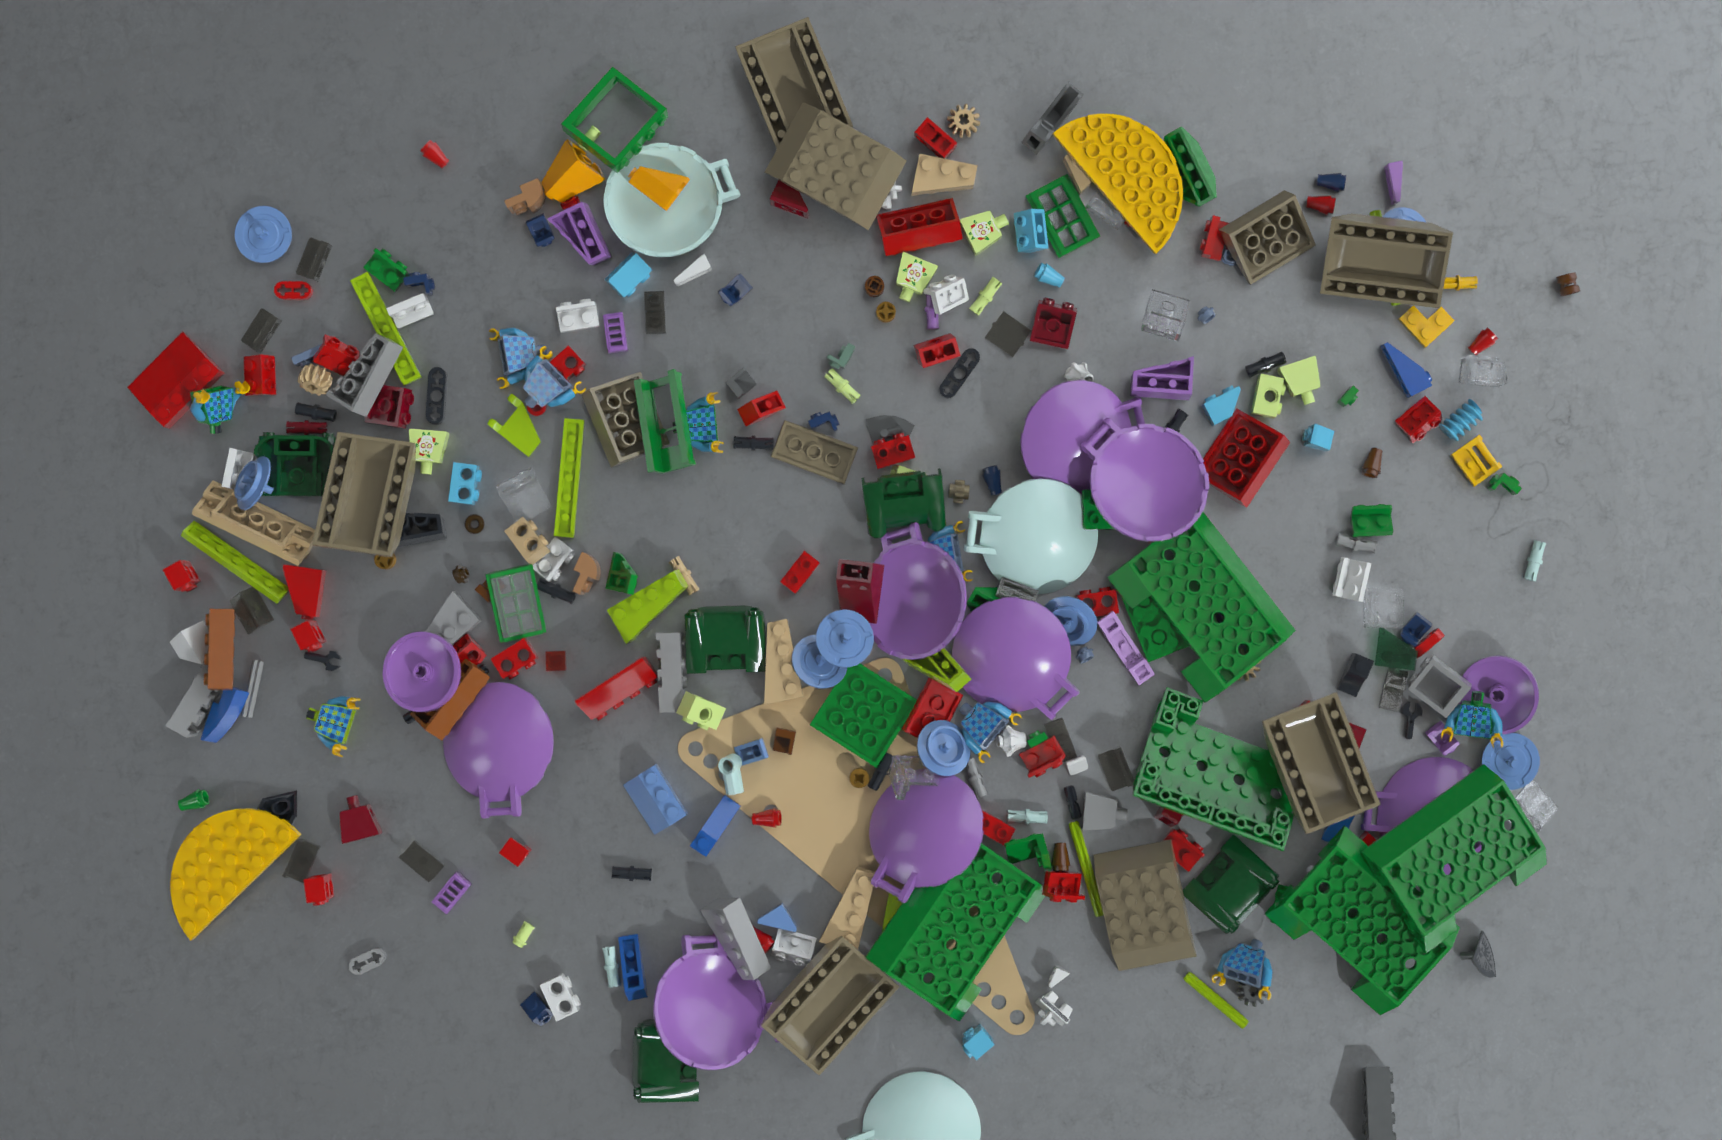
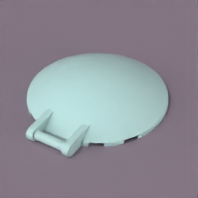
M654 143L643 146L638 155L632 156L628 166L621 169L618 173L613 170L611 171L604 192V210L611 229L628 247L649 256L672 257L687 253L702 244L711 235L719 221L722 203L737 199L741 195L733 182L727 159L709 164L697 155L695 151L684 146ZM642 166L686 176L690 180L666 211L629 183L630 178L628 175L634 167L638 169ZM721 170L728 192L723 193L716 171Z
M1039 478L1023 481L1021 484L1010 487L1000 494L987 512H968L970 520L967 542L964 544L963 550L971 553H982L992 574L1004 585L1018 592L1047 594L1065 588L1083 574L1096 551L1098 529H1083L1082 495L1071 486L1057 480ZM977 520H982L979 544H974Z
M915 1071L899 1075L885 1083L873 1096L866 1108L862 1132L849 1136L844 1140H980L981 1125L974 1102L968 1093L957 1083L941 1074Z

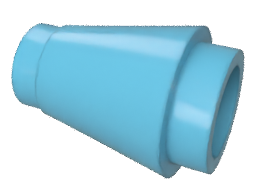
M1040 263L1034 274L1037 281L1059 288L1065 279L1064 276L1047 263Z

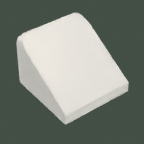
M1083 755L1065 762L1070 775L1088 769L1086 757Z
M1057 966L1053 967L1047 982L1048 986L1051 988L1070 974L1069 971Z

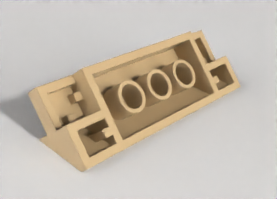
M214 480L203 492V497L193 508L192 515L297 566L300 565L304 558L307 559L313 546L315 529L259 502H256L248 510H242L238 507L234 490L221 487L222 484Z

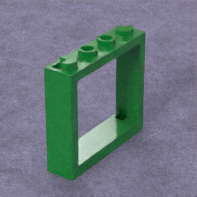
M612 67L561 125L563 132L618 173L621 169L628 166L633 155L636 156L640 153L642 145L654 137L656 129L665 124L668 112L666 107ZM619 82L655 110L656 113L617 157L614 158L579 131L577 127L615 84Z

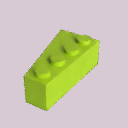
M678 569L612 606L607 611L626 644H629L689 586Z

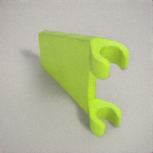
M510 394L507 399L517 407L515 412L503 426L492 418L487 424L529 457L541 441L523 402L514 394Z

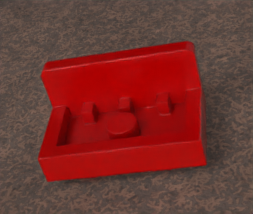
M1213 215L1210 220L1206 221L1204 231L1207 233L1205 239H1202L1199 249L1202 251L1201 257L1216 261L1221 260L1225 244L1219 229L1229 224L1228 222L1220 221L1221 217Z
M325 334L323 344L314 355L313 362L344 377L350 369L349 365L360 357V351L352 345L341 342L336 337H330Z
M262 354L243 356L244 381L250 386V390L245 396L276 395L275 356Z
M1045 871L1042 895L1049 897V900L1053 902H1061L1062 899H1065L1067 902L1077 903V900H1085V895L1079 893L1082 874L1078 872Z

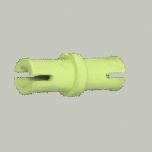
M992 277L986 287L979 291V296L969 309L979 316L985 306L993 300L992 297L1002 283Z
M833 368L830 369L824 378L837 388L836 391L838 393L841 392L851 404H854L861 395L849 385L847 379L844 380Z

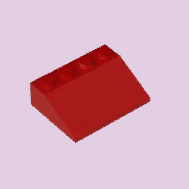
M182 331L127 388L163 427L170 429L190 409L192 404L190 392L211 388L225 372Z
M1236 408L1203 458V463L1209 477V485L1247 508L1283 455L1290 441L1284 434Z
M642 657L574 702L591 720L596 718L599 721L608 715L606 711L613 707L616 710L624 705L623 700L627 697L633 699L641 694L640 689L644 686L650 688L656 684L658 674L649 659Z

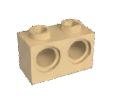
M522 517L504 532L523 558L533 565L550 552L546 546L549 542L542 534L540 536L537 534L536 530L538 527L532 520L527 521ZM527 529V532L525 533V535L520 536V535H521V532H522L523 530ZM537 544V548L531 551L532 546Z

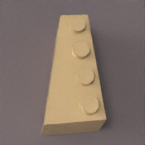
M788 619L767 623L764 705L804 697L801 680L795 673L792 665L794 647Z
M857 867L820 937V943L828 944L836 938L843 936L858 950L873 890L871 880L876 871Z

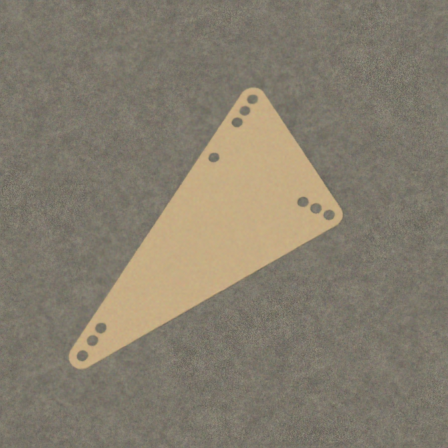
M880 658L864 664L865 667L876 674L882 668L889 669L892 672V678L889 682L911 696L901 667L896 661L890 658ZM807 686L802 688L804 697L766 705L763 703L722 719L717 730L710 727L708 730L699 728L686 733L680 739L678 754L681 760L721 794L726 795L724 781L718 775V764L715 768L709 769L703 763L704 757L708 754H713L717 757L719 763L727 755L736 754L734 747L763 738L769 757L741 766L740 771L744 792L726 796L741 805L739 809L751 819L752 813L762 812L766 806L775 805L781 811V826L776 828L761 827L842 895L857 867L877 871L879 867L870 845L869 828L874 807L881 795L899 778L912 772L928 770L918 755V738L902 731V727L887 750V753L896 758L879 789L875 791L869 788L868 784L863 788L852 786L849 777L854 769H865L869 774L870 781L876 770L874 766L810 726V723L833 687L820 689ZM777 727L796 731L792 755L773 751ZM694 741L701 743L703 746V751L698 756H693L688 751L689 744ZM728 760V765L732 768V763ZM885 875L884 881L900 890L903 889L904 885ZM873 886L867 916L882 927L889 892L880 887ZM972 906L969 909L970 916L978 913L977 906ZM1004 936L973 981L976 985L981 982L988 983L991 987V992L985 997L978 995L973 1004L1006 1032L1012 1035H1022L1032 1028L1035 1014ZM948 940L946 943V948H954L956 944L955 940ZM995 995L1005 997L1006 1005L1004 1008L995 1009L992 1006L991 1001ZM1014 1010L1023 1012L1024 1021L1021 1024L1016 1025L1010 1021V1014Z

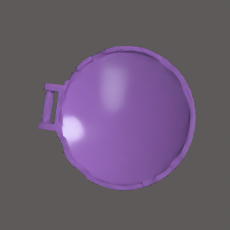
M1085 380L1067 381L1050 388L1030 408L1024 420L1026 422L1020 441L1022 459L1032 479L1057 480L1071 486L1082 495L1083 490H1091L1090 474L1093 460L1080 448V445L1087 441L1103 425L1102 422L1106 418L1111 419L1121 429L1132 427L1128 410L1131 408L1134 409L1137 425L1145 424L1141 409V398L1138 397L1121 402L1106 387ZM1107 431L1093 448L1098 450L1112 433Z
M1106 418L1102 422L1103 425L1087 441L1080 445V448L1093 460L1090 474L1091 492L1096 507L1103 518L1122 534L1142 541H1163L1185 532L1200 517L1207 502L1209 477L1199 451L1186 437L1168 427L1155 426V424H1138L1137 426L1121 429L1111 419ZM1107 431L1112 433L1098 450L1093 448Z
M915 522L910 524L909 527L892 532L887 531L881 538L883 551L874 561L876 564L884 565L877 624L869 623L873 630L874 642L878 645L877 647L889 655L910 660L931 656L943 649L954 638L962 624L967 601L964 578L957 563L942 548L923 541L920 526ZM911 534L912 539L895 544L892 543L893 539Z
M1002 597V599L988 601L978 606L962 621L953 642L952 657L970 676L971 680L963 688L977 702L982 705L985 702L1000 703L1012 712H1022L1037 707L1049 719L1053 720L1057 716L1056 713L1073 696L1076 697L1080 693L1067 679L1071 664V646L1067 632L1059 619L1043 605L1032 600L1019 599L1018 597ZM1062 687L1067 690L1051 708L1046 705Z
M487 683L476 695L475 700L464 711L462 717L451 728L450 733L443 739L444 755L448 768L456 781L467 792L479 798L482 819L501 815L521 816V796L525 795L526 792L541 781L553 754V730L547 713L544 712L539 704L540 702L530 692H526L517 685L510 683ZM510 801L511 807L491 808L490 802Z
M1445 757L1422 758L1403 766L1392 776L1383 791H1375L1381 804L1377 806L1376 825L1371 824L1372 808L1364 811V821L1361 824V830L1379 831L1382 837L1474 770L1462 762ZM1478 841L1474 844V850L1477 853L1481 850V844ZM1445 864L1443 868L1446 875L1451 872L1449 864Z
M920 770L899 778L885 790L877 801L870 820V845L874 857L879 864L871 880V885L886 890L898 897L899 901L905 903L915 887H934L947 883L948 880L956 875H960L971 864L982 842V819L984 818L980 803L972 789L965 782L954 775L940 776L930 770ZM885 875L904 885L903 889L900 890L884 881Z
M714 933L713 935L691 937L690 935H682L683 956L667 968L655 991L653 1015L657 1032L666 1048L677 1059L689 1066L703 1070H718L733 1066L753 1051L759 1042L762 1030H764L761 1027V1023L767 1013V1006L763 987L757 978L755 980H743ZM713 943L714 948L692 950V944Z

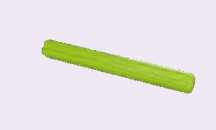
M1073 821L1069 823V829L1096 917H1100L1104 914L1097 882L1078 821Z

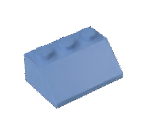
M657 764L623 785L654 835L688 814Z

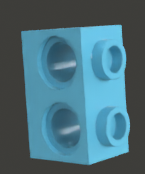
M453 462L449 502L475 505V501L479 500L477 483L481 482L482 470H479L480 466ZM466 469L472 471V476L468 480L463 478V472ZM464 488L469 490V496L466 499L460 497V492Z

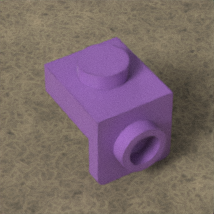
M1440 720L1425 733L1440 752L1446 756L1455 751L1460 743L1454 736L1452 741L1449 742L1450 735L1444 734L1441 740V732L1445 729V725Z

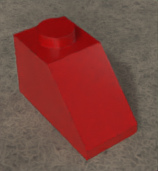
M774 391L749 401L737 410L747 427L786 407L778 391Z

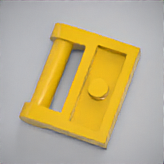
M1480 434L1450 454L1473 487L1503 467L1500 462L1494 459L1482 442L1483 438ZM1476 445L1490 465L1489 469H1486L1472 449L1473 446Z

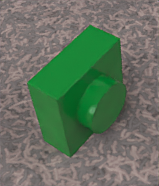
M1354 385L1349 387L1337 402L1342 407L1347 404L1351 406L1358 398L1356 394L1359 390Z
M1036 730L1028 735L1027 743L1032 748L1047 740L1048 737L1044 731L1039 732V730Z

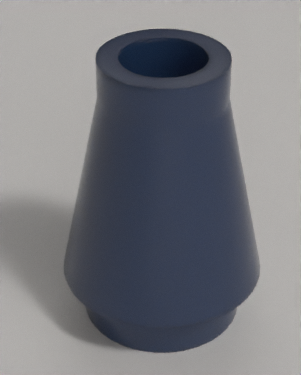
M1342 173L1318 174L1317 186L1339 192V190L1344 191L1346 175H1342Z
M993 465L983 468V474L981 475L990 494L997 495L1002 493L1001 470L998 469V466Z

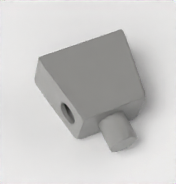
M1084 792L1081 829L1088 831L1115 828V820H1127L1128 809L1117 808L1116 799Z

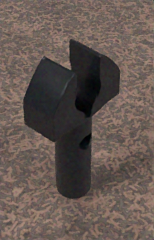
M308 651L304 653V659L324 663L326 666L325 670L334 671L341 667L332 665L328 661L332 658L342 660V657L336 651H329V654L326 656Z
M1410 701L1401 708V714H1405L1407 717L1406 739H1412L1415 719L1418 716H1422L1423 713L1420 704L1417 702L1415 703V711L1412 715L1409 711Z

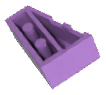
M580 202L548 218L549 222L558 229L561 235L571 243L573 248L588 264L595 266L612 258L587 203Z
M1194 356L1160 366L1156 365L1133 371L1130 396L1190 400L1193 387Z

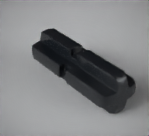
M1073 785L1064 787L1066 800L1069 802L1068 808L1071 818L1073 820L1081 818L1079 803L1076 801L1078 799L1075 787Z

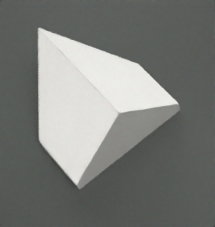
M201 621L182 630L170 641L180 659L203 664L205 653L209 649V645H205V633L209 634V628L205 625L204 621Z

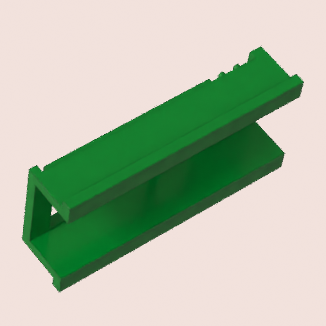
M676 369L668 370V376L655 380H634L648 473L656 472L663 474L696 465L693 457L681 381L682 373L677 372ZM670 385L676 426L660 430L654 389ZM677 430L679 444L663 449L661 434Z

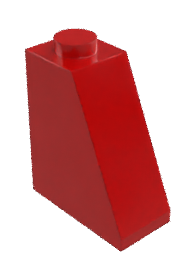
M283 564V571L295 613L302 615L301 619L313 620L314 617H320L326 570Z

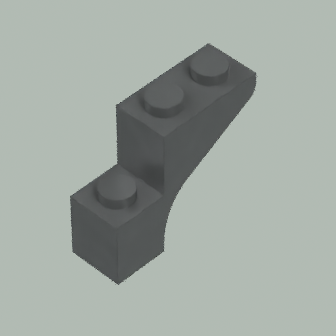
M1068 82L1021 143L1037 155L1053 136L1052 133L1067 119L1084 94Z

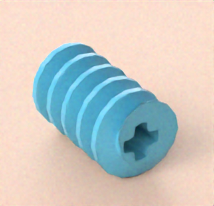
M1468 399V404H1462V409H1456V414H1450V419H1444V424L1440 423L1439 428L1450 439L1459 441L1458 433L1465 436L1464 428L1471 431L1470 423L1477 426L1476 418L1483 421L1481 409L1473 400Z

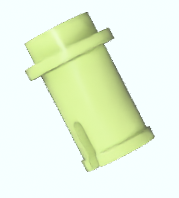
M592 125L585 135L594 142L602 133ZM577 143L583 150L587 151L583 146Z
M524 921L516 936L512 937V942L521 948L527 945L526 941L535 927Z

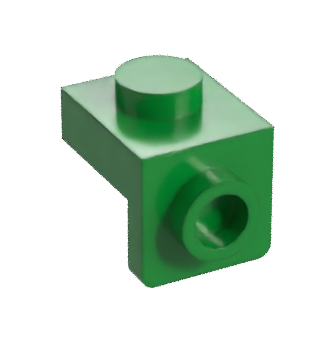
M1505 473L1495 474L1490 479V486L1487 488L1489 491H1493L1500 484L1511 495L1518 494L1522 489L1519 486L1520 482L1515 477H1509Z

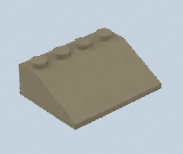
M1285 190L1219 229L1228 251L1250 285L1316 246L1296 195Z
M641 372L590 388L582 394L610 467L645 455L634 380L643 379ZM658 416L659 428L661 430L663 428V425ZM666 433L661 434L662 447L670 445Z

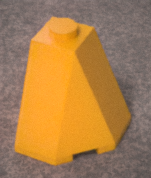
M566 139L541 182L544 194L552 200L554 198L560 203L605 180L601 168L595 162L592 164V161L586 156L587 153L569 139Z
M642 166L638 169L634 167L628 175L631 185L666 211L690 180L686 176Z

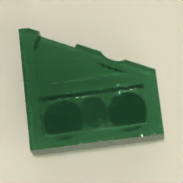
M1379 628L1375 665L1415 671L1418 651L1385 628Z

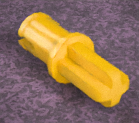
M1456 275L1455 277H1445L1443 289H1455L1456 291L1468 288L1477 289L1475 284H1478L1477 276L1460 277V275Z

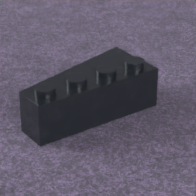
M406 513L398 547L447 539L444 519L440 514Z

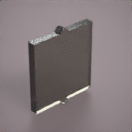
M1003 311L997 321L992 323V328L985 338L1011 357H1014L1018 349L1024 346V341L1032 330Z

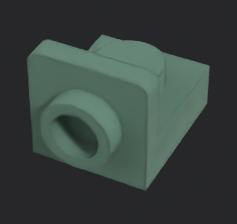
M850 343L847 346L843 345L838 353L839 360L828 354L826 357L830 361L828 364L838 370L840 367L845 369L856 347Z

